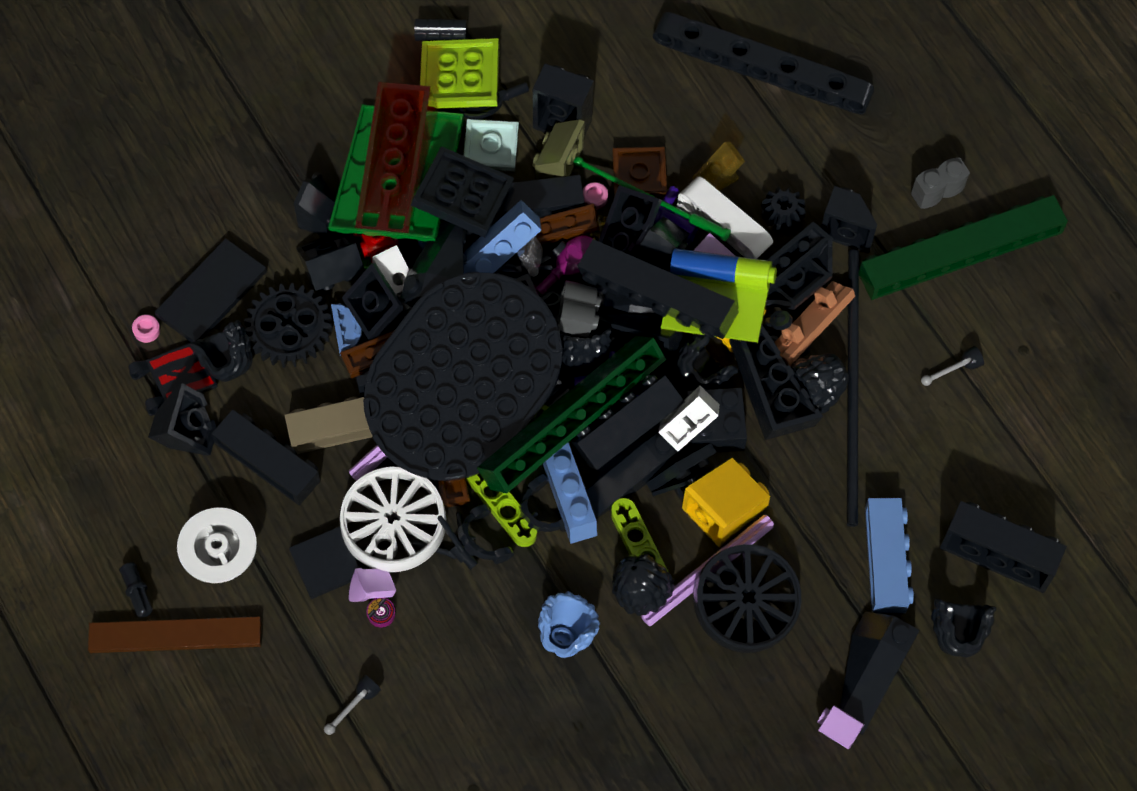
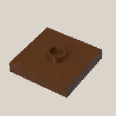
M665 147L613 148L614 177L655 197H665L667 194ZM614 182V197H615V194H616L617 189H618V186H619V184H617V183H615V182Z

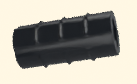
M442 18L415 19V41L467 40V20Z

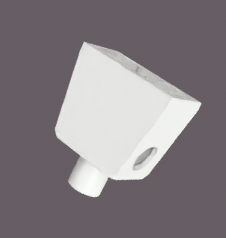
M396 245L373 256L372 263L377 264L400 300L404 282L410 270ZM401 301L404 313H408L412 307Z

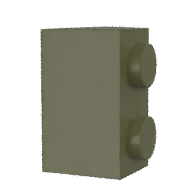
M579 119L555 123L552 131L546 133L542 144L544 148L541 153L537 152L532 167L535 168L536 179L571 175L575 166L573 161L575 157L580 156L584 148L585 121Z

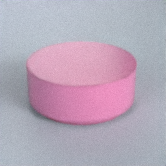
M598 182L587 184L583 188L584 205L594 203L596 209L604 207L608 201L607 188Z
M141 315L134 320L132 331L138 341L149 343L159 336L160 325L154 316Z

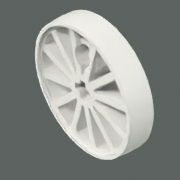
M385 467L365 474L348 490L341 506L340 528L345 545L358 561L372 569L400 572L417 567L435 553L445 534V530L437 518L441 515L446 521V511L439 492L427 478L414 475L401 467ZM392 479L390 504L383 494L378 481ZM399 479L411 481L412 484L397 504ZM371 485L382 506L363 496L360 492ZM420 487H423L430 494L408 505ZM355 501L373 513L349 512V509ZM432 504L437 505L439 512L438 515L415 514L417 511ZM394 518H398V520H394L393 524L389 523V521H393ZM349 522L371 523L351 534L347 528V523ZM435 524L437 528L434 535L431 536L414 525ZM376 533L365 551L355 544L357 541ZM406 534L415 536L427 545L416 553ZM396 537L402 542L409 557L394 560L398 551ZM382 541H389L391 543L387 550H379L377 548V545Z

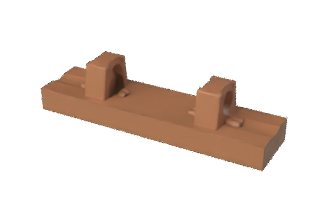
M834 281L826 288L821 287L814 293L815 300L791 326L781 330L782 335L774 343L781 352L780 356L787 366H791L853 300L855 294L852 288L842 286Z

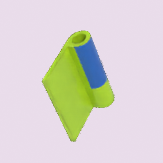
M675 248L670 266L672 274L735 301L739 313L724 338L758 343L770 283L774 284L776 280L777 268L772 267V261ZM669 315L662 319L661 329L704 335L698 328L692 325L685 327Z

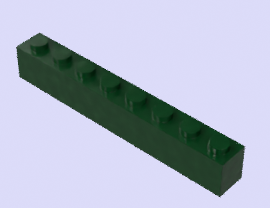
M1054 195L1047 198L1041 196L1027 205H1015L1009 208L1007 212L1001 214L992 213L981 221L975 223L973 221L966 222L958 229L952 231L943 230L935 237L929 239L920 238L909 246L903 248L898 246L892 248L886 254L869 256L861 263L859 276L870 299L874 300L1062 234L1068 220Z
M635 336L481 463L477 469L490 490L507 494L666 361L654 337Z

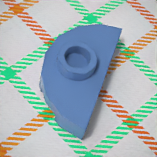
M331 304L340 353L359 344L362 338V329L345 305Z

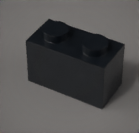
M663 216L649 229L637 252L664 269L671 262L675 248L687 249L689 243L686 240L690 233Z

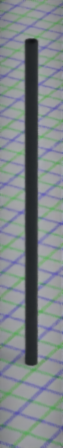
M850 250L848 252V287L854 290L855 297L848 304L847 526L855 527L858 526L859 251Z

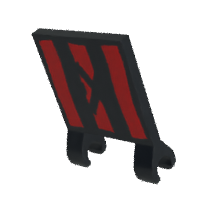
M188 344L148 360L133 362L128 366L129 374L133 380L140 379L151 372L161 396L152 397L145 401L146 410L150 416L155 415V412L180 383L200 393L218 387L209 371L201 367L199 359L193 355V350Z

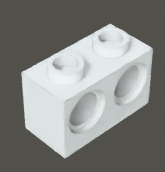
M701 386L685 398V402L660 421L658 433L677 451L683 448L718 417L719 404Z

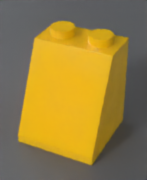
M731 458L685 489L682 509L720 548L768 507L770 496L768 489L761 482L757 483L750 476V472L744 464L737 463Z

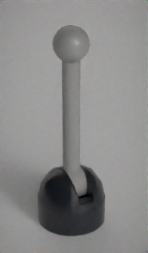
M973 346L964 351L961 357L962 361L933 375H924L921 378V383L928 386L933 380L962 366L972 370L984 365L983 356L980 350Z
M364 675L356 685L357 696L332 723L325 725L324 732L328 735L333 734L335 727L361 699H373L381 691V688L367 675Z

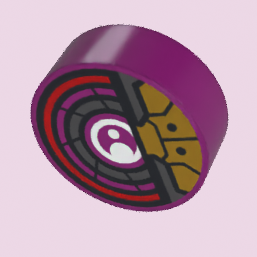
M386 598L372 600L367 607L369 622L379 628L389 626L395 619L393 603Z

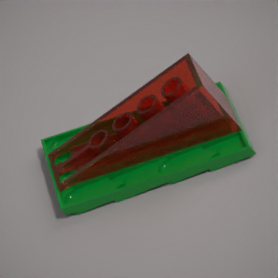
M378 82L375 106H361L330 219L329 230L343 234L356 233L367 236H387L395 239L408 238L419 241H436L441 218L415 208L411 204L441 146L457 152L464 114L438 112L431 86Z

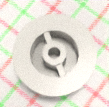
M210 508L197 513L183 526L177 542L178 557L184 569L194 578L208 583L227 582L241 575L252 563L257 548L256 534L251 523L242 514L228 508Z

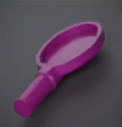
M581 235L567 242L564 250L557 256L556 268L551 271L536 289L544 295L563 275L573 277L581 274L577 265L593 239L589 236Z

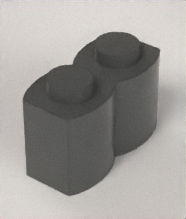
M961 158L949 159L943 162L939 168L928 169L919 174L915 179L911 195L921 209L933 207L942 198H950L962 192L970 171Z
M565 281L559 303L557 320L559 331L589 338L591 330L596 331L599 315H596L595 312H598L601 303V297L597 296V287Z

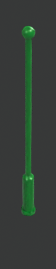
M580 156L575 157L573 161L577 167L582 166L623 187L655 197L584 162ZM663 200L661 202V206L689 219V223L719 237L720 240L725 242L729 239L731 235L730 229L723 228L695 213L691 215Z

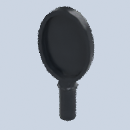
M524 82L507 90H498V106L459 108L460 113L464 114V117L468 119L488 117L497 112L504 101H509V99L529 92L528 85Z

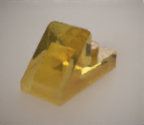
M724 142L692 178L702 177L720 191L739 179L735 172L745 160L731 142Z

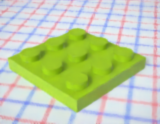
M499 39L422 41L420 109L498 106Z

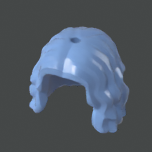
M566 592L565 594L558 593L555 596H548L541 607L542 611L538 620L541 642L547 651L555 652L561 658L574 656L580 650L587 648L598 633L600 621L598 620L599 615L595 611V606L588 604L587 600L580 595Z

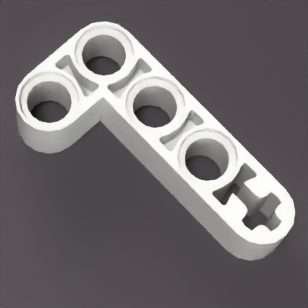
M696 177L679 193L677 208L691 215L695 213L723 228L730 229L731 235L726 242L745 258L757 259L772 245L773 239L763 227L704 178Z

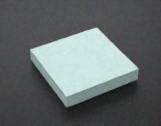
M467 119L464 156L497 171L515 172L519 122Z

